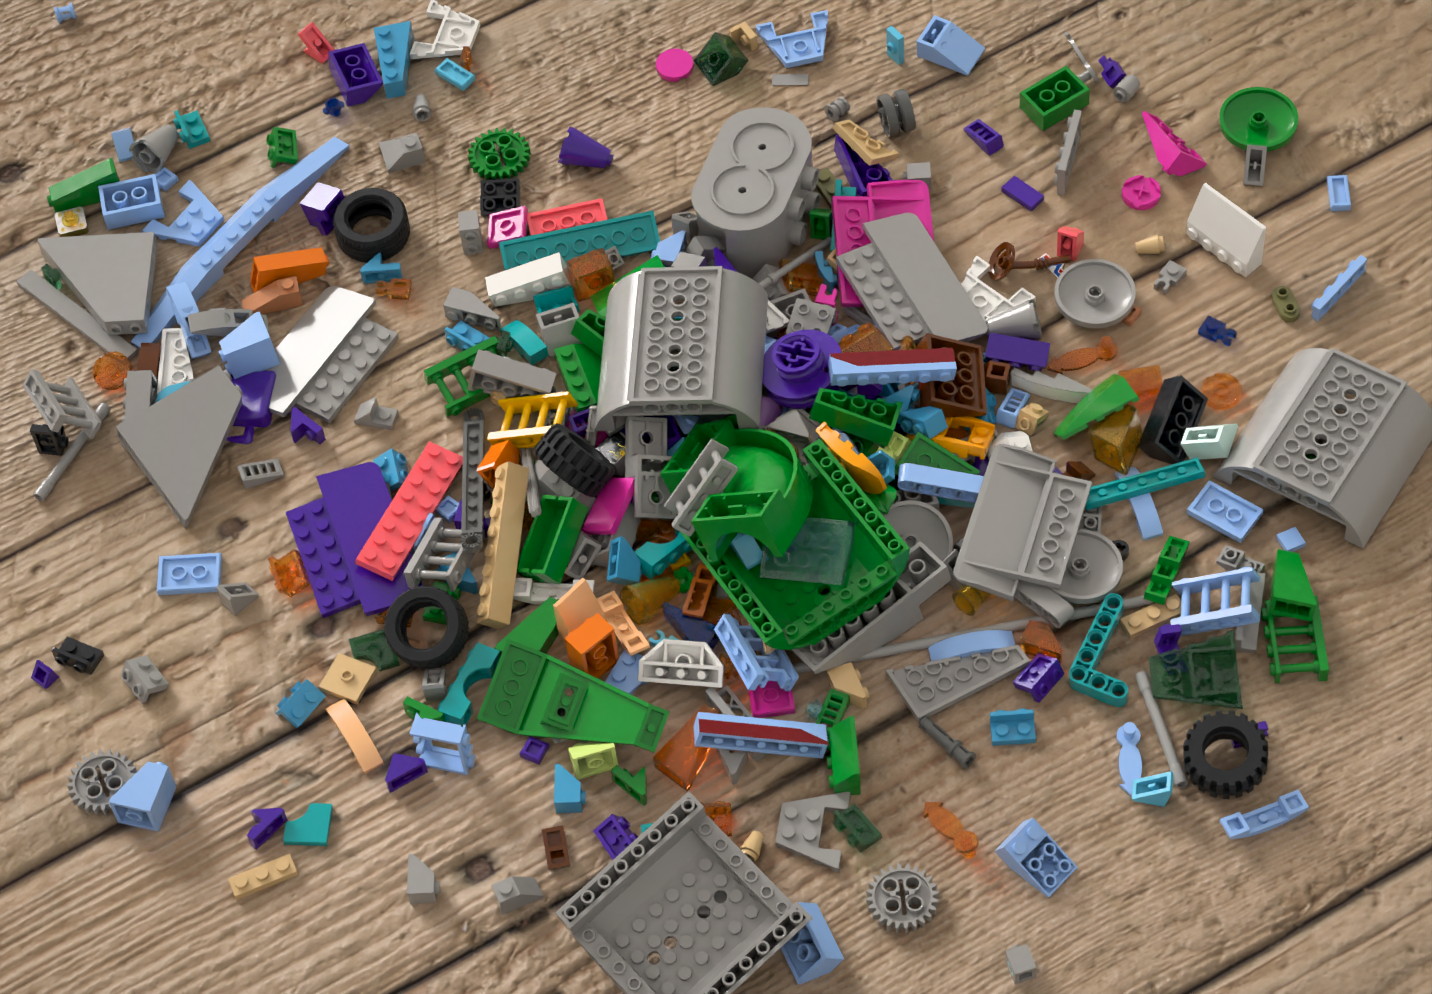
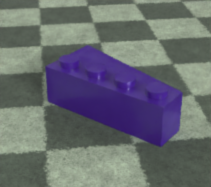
M836 134L834 152L850 187H856V196L868 197V183L894 181L889 176L890 173L886 168L883 169L879 163L869 166Z

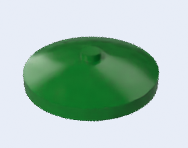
M1250 87L1233 93L1224 101L1220 109L1219 126L1224 137L1236 147L1247 151V145L1267 146V152L1285 146L1294 137L1298 127V112L1293 102L1281 92L1265 87Z

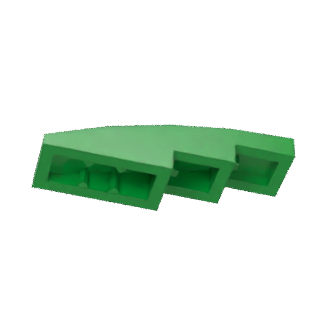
M1169 536L1159 555L1158 563L1145 591V600L1162 605L1165 604L1173 587L1172 582L1177 578L1190 541Z

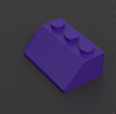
M365 43L328 52L329 69L347 107L365 103L383 86V81Z
M989 333L985 359L995 362H1006L1011 364L1010 367L1021 368V365L1029 366V370L1041 372V369H1046L1050 343Z

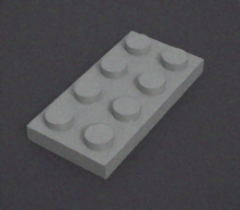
M1074 110L1073 116L1068 118V132H1064L1063 136L1064 147H1060V161L1056 162L1054 173H1056L1054 186H1057V194L1065 196L1081 137L1082 111Z

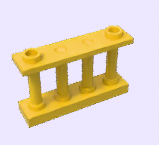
M569 391L500 399L498 404L506 412L502 427L498 432L489 433L487 440L491 445L510 440L517 449L535 447L551 427H544L548 410L557 409L553 424L558 423L562 425L566 408L577 407L578 403ZM540 411L536 426L534 428H527L531 412ZM522 413L518 429L509 430L513 415Z

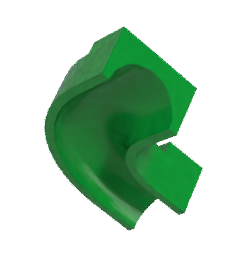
M730 419L711 421L701 425L697 422L660 475L672 494L711 438L729 448L723 459L736 465L738 471L721 494H709L691 520L711 561H719L738 533H744L758 539L770 549L775 557H782L803 526L813 500L811 481L793 446L787 439L771 431L749 428L735 429Z

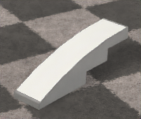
M1015 367L1010 373V385L1052 400L1078 404L1093 390L1059 373L1055 378H1052L1036 370L1033 376Z

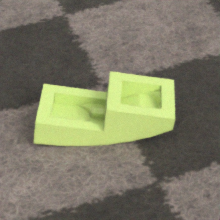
M894 431L888 446H885L884 449L879 447L876 452L882 450L895 459L896 465L912 441Z

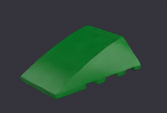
M1113 374L1086 395L1064 418L1053 434L1055 437L1065 440L1089 427L1088 422L1092 420L1099 422L1112 412L1124 409V405L1129 402L1135 403L1140 399L1123 376Z

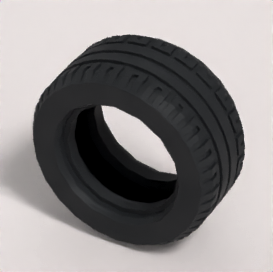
M364 188L349 194L339 203L333 215L334 231L340 249L348 257L360 262L368 263L380 252L383 261L395 256L403 249L410 236V225L404 203L397 195L384 189ZM382 216L391 220L385 230L376 234L362 235L352 230L358 221L366 217Z
M423 585L408 589L391 603L389 611L386 613L384 634L386 635L387 644L396 656L415 668L435 669L446 666L459 656L458 654L462 652V649L465 647L464 645L467 643L469 621L464 608L453 596L438 587ZM435 606L442 609L447 618V630L442 640L429 649L412 647L407 638V625L411 616L424 607Z

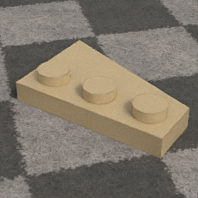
M851 120L836 122L833 127L840 138L869 166L895 160L899 155L894 149L889 151L883 147L885 143L870 138L866 130Z

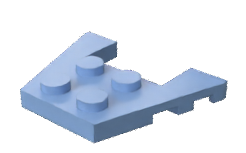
M828 11L811 13L813 29L776 36L773 23L768 22L756 25V32L786 68L823 61Z
M188 180L178 192L180 197L191 202L190 205L169 227L152 219L142 232H154L155 236L161 240H167L168 238L176 240L177 243L200 247L224 221L222 214L191 180Z

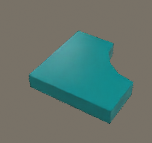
M310 803L308 811L302 817L286 822L283 837L284 845L327 846L333 811L332 804Z

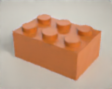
M598 613L587 618L579 628L572 630L565 638L569 664L599 679L614 667L619 659L615 630Z

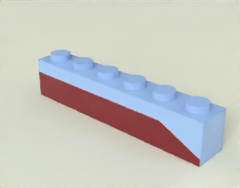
M953 348L830 353L828 362L831 386L878 383L882 385L888 383L905 384L908 382L926 383L929 381L946 382L954 380L957 369Z
M698 712L693 726L695 746L823 759L828 746L825 724Z

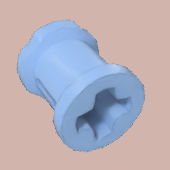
M72 2L68 6L54 7L58 23L70 18L77 19Z

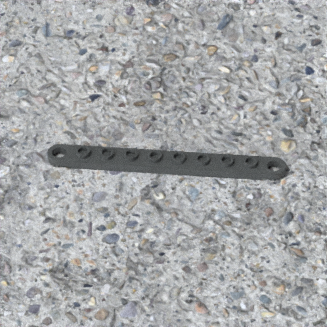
M470 408V410L464 412L461 543L463 550L467 553H476L483 548L484 479L477 472V468L484 458L485 418L483 411L479 410V408ZM472 416H478L477 419L475 418L474 420V418H472L471 420ZM470 542H477L475 543V545L473 544V546L472 544H470V546L468 544Z

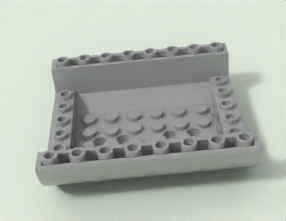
M722 266L641 268V271L632 273L617 282L610 290L607 300L595 431H616L617 416L736 414L739 428H760L768 293L746 275L723 269ZM677 300H684V303L680 305L675 304ZM677 316L683 317L680 321L673 320ZM673 350H680L676 355L670 354ZM673 366L679 367L677 371H669Z
M1323 348L1305 349L1296 353L1290 359L1231 447L1228 458L1223 459L1213 477L1232 485L1239 474L1346 525L1344 540L1364 548L1432 441V409L1414 389L1407 385L1406 381L1334 348H1331V350ZM1352 394L1355 398L1347 399L1345 395ZM1343 409L1346 413L1338 414L1335 410ZM1324 439L1326 443L1318 444L1315 440ZM1314 454L1316 458L1308 459L1305 455Z
M689 791L555 912L579 945L624 994H732L813 919L798 902L793 904L706 815L704 806ZM717 893H725L727 895L726 901L717 903L714 900ZM701 908H708L710 910V915L707 918H700L698 916V911ZM669 938L677 940V945L673 949L665 947V941ZM653 953L661 956L657 964L648 962V957Z

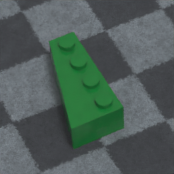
M587 309L575 321L571 335L602 358L606 317Z
M819 388L809 419L820 423L825 422L828 426L887 447L895 429L903 402L895 401L892 404L886 403L885 399L877 398L875 401L865 399L863 395L857 394V396L852 397L847 396L846 392Z

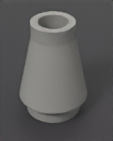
M419 94L415 97L413 116L416 120L424 122L430 118L432 111L426 96Z

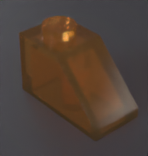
M1029 620L1020 640L1021 649L1024 653L1033 656L1041 653L1056 658L1061 665L1062 649L1050 626L1040 621Z

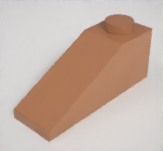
M296 276L276 280L241 300L243 309H250L253 314L260 312L261 315L303 306Z

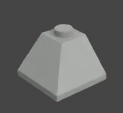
M416 132L379 142L388 173L425 163L423 148Z

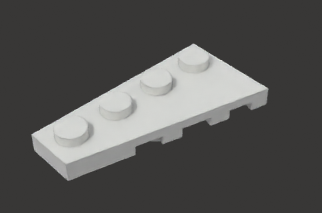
M181 328L162 330L157 395L167 386L186 381L192 382L194 380L187 344Z

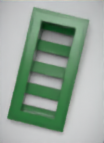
M830 689L816 724L824 722L834 726L841 722L850 705V696ZM830 707L838 709L839 711H834L830 709ZM826 715L834 717L836 719L833 720L831 718L826 717ZM826 726L827 736L829 737V727Z

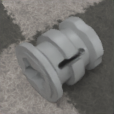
M840 96L837 98V101L834 100L830 104H826L824 110L828 118L835 122L839 117L850 111V105L844 97Z

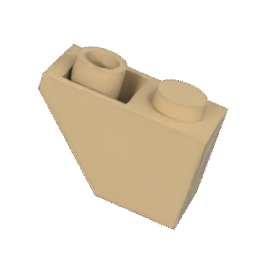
M851 662L827 670V679L831 689L848 694L850 696V704L863 709L867 708L868 690L866 686L862 687L860 672L858 669H854Z

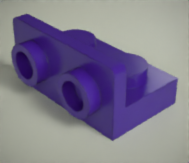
M1038 653L1017 676L1013 684L1015 688L1031 693L1035 702L1040 703L1062 678L1064 671L1058 659Z
M611 814L593 830L612 860L639 837L629 829L631 825L625 817H619Z

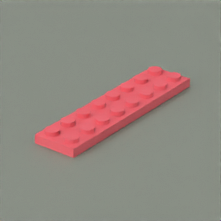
M429 441L357 556L355 564L393 581L413 549V545L423 529V524L428 514L435 513L463 467V457Z

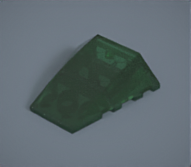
M1234 630L1227 631L1226 634L1218 637L1216 635L1209 637L1206 641L1197 644L1195 642L1188 644L1187 647L1179 650L1173 649L1149 657L1153 698L1243 709Z

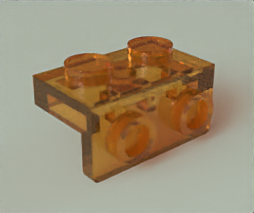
M293 549L280 559H276L273 556L268 558L270 572L274 575L276 581L275 587L280 593L292 597L311 585L299 551Z

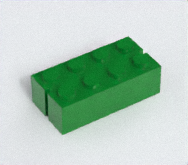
M543 495L540 501L542 512L540 516L537 515L533 520L518 560L517 573L525 578H532L535 582L545 581L546 583L560 584L588 507L573 497Z

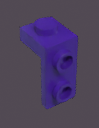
M1166 624L1159 627L1154 639V644L1168 677L1183 675L1188 672L1177 643L1182 633L1180 624Z

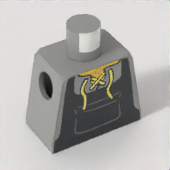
M618 431L610 437L608 436L596 449L613 464L615 468L614 475L620 477L625 474V435Z

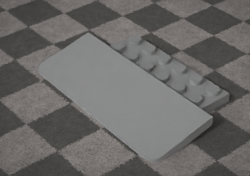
M903 213L863 223L862 228L871 243L836 257V263L892 351L901 350L920 342L927 333L963 342H969L987 333V323L915 214Z
M337 286L328 287L322 292L275 349L280 364L264 370H271L276 373L269 405L271 413L285 417L291 408L295 406L329 424L333 421L399 339L398 333L366 318L377 304L376 299Z
M1007 444L995 446L953 570L955 579L960 583L1010 601L1014 600L1020 580L1061 589L1092 488V481L1054 473L1056 460L1032 451Z

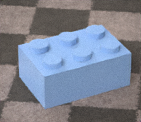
M156 174L98 186L102 213L108 230L143 223L152 219L165 218Z

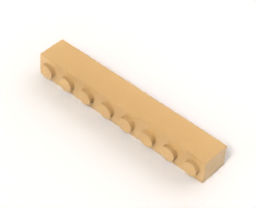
M509 461L498 466L495 471L496 481L492 492L493 505L490 510L491 520L487 531L488 543L485 549V565L482 570L481 597L477 609V623L498 630L510 625L529 468Z

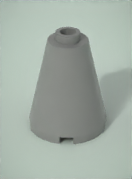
M167 124L134 141L129 148V152L132 151L133 156L131 158L136 166L144 172L152 171V174L159 172L179 139L177 129Z
M1034 299L1027 300L989 318L987 336L989 333L1023 339H1041V325L1038 313L1034 310L1036 307Z

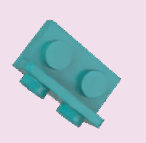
M178 110L174 111L176 117L173 119L174 125L177 130H181L179 135L182 143L186 142L189 149L211 141L197 110L180 116Z

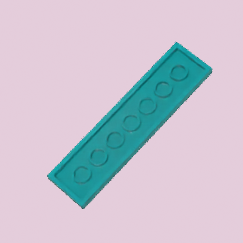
M652 210L499 242L505 271L556 253H560L568 268L571 269L578 267L580 264L613 246H616L622 258L656 250L660 238L654 211Z

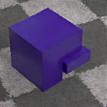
M318 182L299 204L310 225L318 227L320 233L327 236L334 228L333 215L335 209L345 196L341 189Z

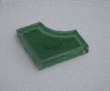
M385 629L348 639L354 659L371 661L377 666L379 671L400 666L398 656L392 652V649L387 644L386 635L384 634Z

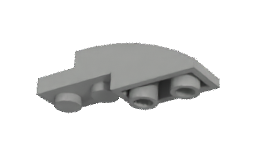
M220 309L189 314L190 333L226 337L253 315L252 310ZM261 315L269 334L267 315Z

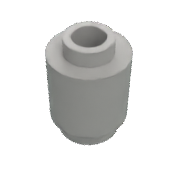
M1134 75L1125 76L1113 89L1115 98L1120 102H1128L1139 90V79Z

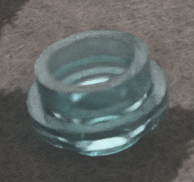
M818 699L815 700V703L810 701L806 713L809 714L808 719L810 720L812 718L817 720L823 704Z

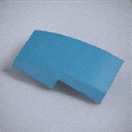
M815 251L818 277L822 284L827 285L829 294H832L834 286H838L837 274H833L832 266H828L827 260L823 259V251Z

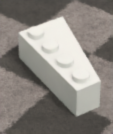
M560 253L485 277L488 296L495 307L534 300L533 296L535 294L571 285L573 293H576L573 275Z

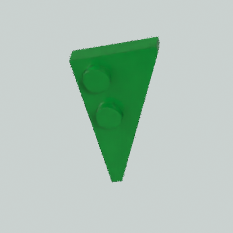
M919 432L896 466L899 468L901 464L911 463L978 475L980 472Z

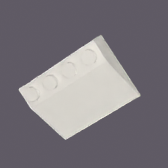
M1207 183L1203 184L1187 220L1186 234L1188 237L1197 241L1205 250L1212 252L1220 261L1228 264L1236 273H1240L1245 278L1262 264L1266 227Z

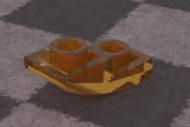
M641 519L635 536L636 540L664 544L674 540L676 530L672 527V522L658 519L656 523Z

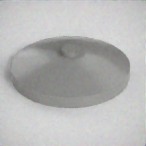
M1087 259L1070 265L1059 275L1055 284L1054 298L1058 310L1070 322L1086 328H1105L1119 323L1129 315L1135 303L1136 289L1132 277L1121 266L1107 260Z
M907 500L892 504L888 514L881 512L909 548H912L921 541L941 561L952 552L953 536L950 526L945 517L931 505L920 501Z
M1079 529L1061 589L1048 588L1070 603L1088 604L1100 601L1113 593L1121 581L1123 572L1122 556L1115 544L1104 535L1087 529Z

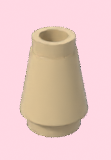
M1158 234L1135 242L1137 254H1161V252L1165 251L1163 236H1158Z
M752 831L739 848L753 863L759 859L764 838L763 834L758 831Z

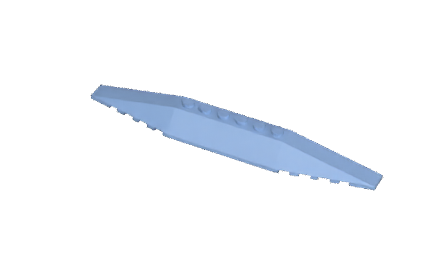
M333 137L259 189L181 267L169 286L186 282L196 303L224 275L223 269L270 221L276 222L349 148V145ZM167 290L150 313L148 333H138L132 339L131 344L140 349L141 343H157L162 338V330L171 328L177 322Z

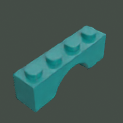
M675 529L677 537L673 541L664 544L646 542L635 551V554L641 561L640 569L642 574L650 580L657 575H661L669 565L676 563L684 553L692 550V547L677 529Z
M478 642L474 649H470L466 663L459 668L455 682L450 684L445 700H442L438 706V711L444 713L447 723L461 725V727L464 724L467 725L473 714L471 702L466 698V693L475 682L482 679H492L501 657L499 650Z

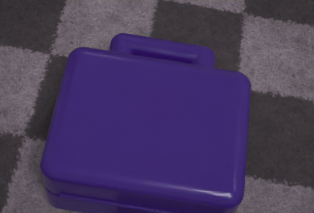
M271 370L252 372L237 379H234L233 374L230 375L232 378L231 382L234 386L238 385L243 393L242 406L233 426L245 427L243 435L227 437V441L249 444L253 441L254 427H268L271 424L273 413H271L269 405L276 379V373Z

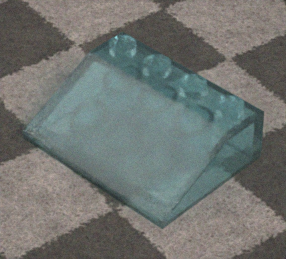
M807 517L782 557H775L770 549L763 544L760 578L843 585L853 546L855 523L844 520Z

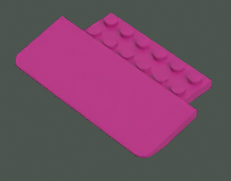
M894 180L872 182L867 185L868 197L832 196L831 204L836 257L871 243L862 228L863 223L903 213L915 214L934 241L929 188L924 181ZM837 264L841 307H864Z

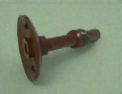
M1003 242L996 247L990 257V271L988 273L991 279L999 281L1006 277L1011 269L1039 270V268L1043 269L1044 267L1047 269L1048 266L1069 263L1070 256L1068 254L1052 258L1043 257V259L1039 258V260L1035 258L1034 261H1014V246L1009 242ZM996 264H997L998 270H999V272H998L997 274H996V271H995V265H996Z

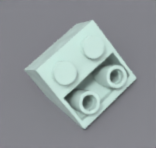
M1236 423L1186 428L1181 446L1189 459L1197 457L1199 460L1228 458L1238 425Z

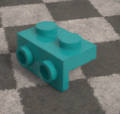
M571 285L533 296L537 314L574 303L577 312H580Z

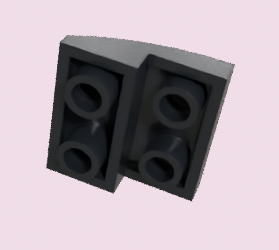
M519 178L480 181L481 216H489L492 213L520 207Z

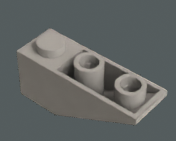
M451 288L443 304L445 317L451 320H461L470 325H479L490 330L500 331L502 328L500 317L470 291Z

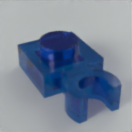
M1207 316L1198 329V335L1213 342L1221 339L1227 346H1231L1232 339L1228 337L1236 338L1237 332L1234 329H1226V323L1211 316Z

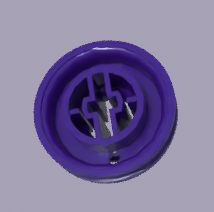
M799 330L786 334L775 341L764 354L763 384L771 399L783 407L806 409L813 407L819 388L838 391L841 386H831L828 369L830 353H842L836 340L818 330Z

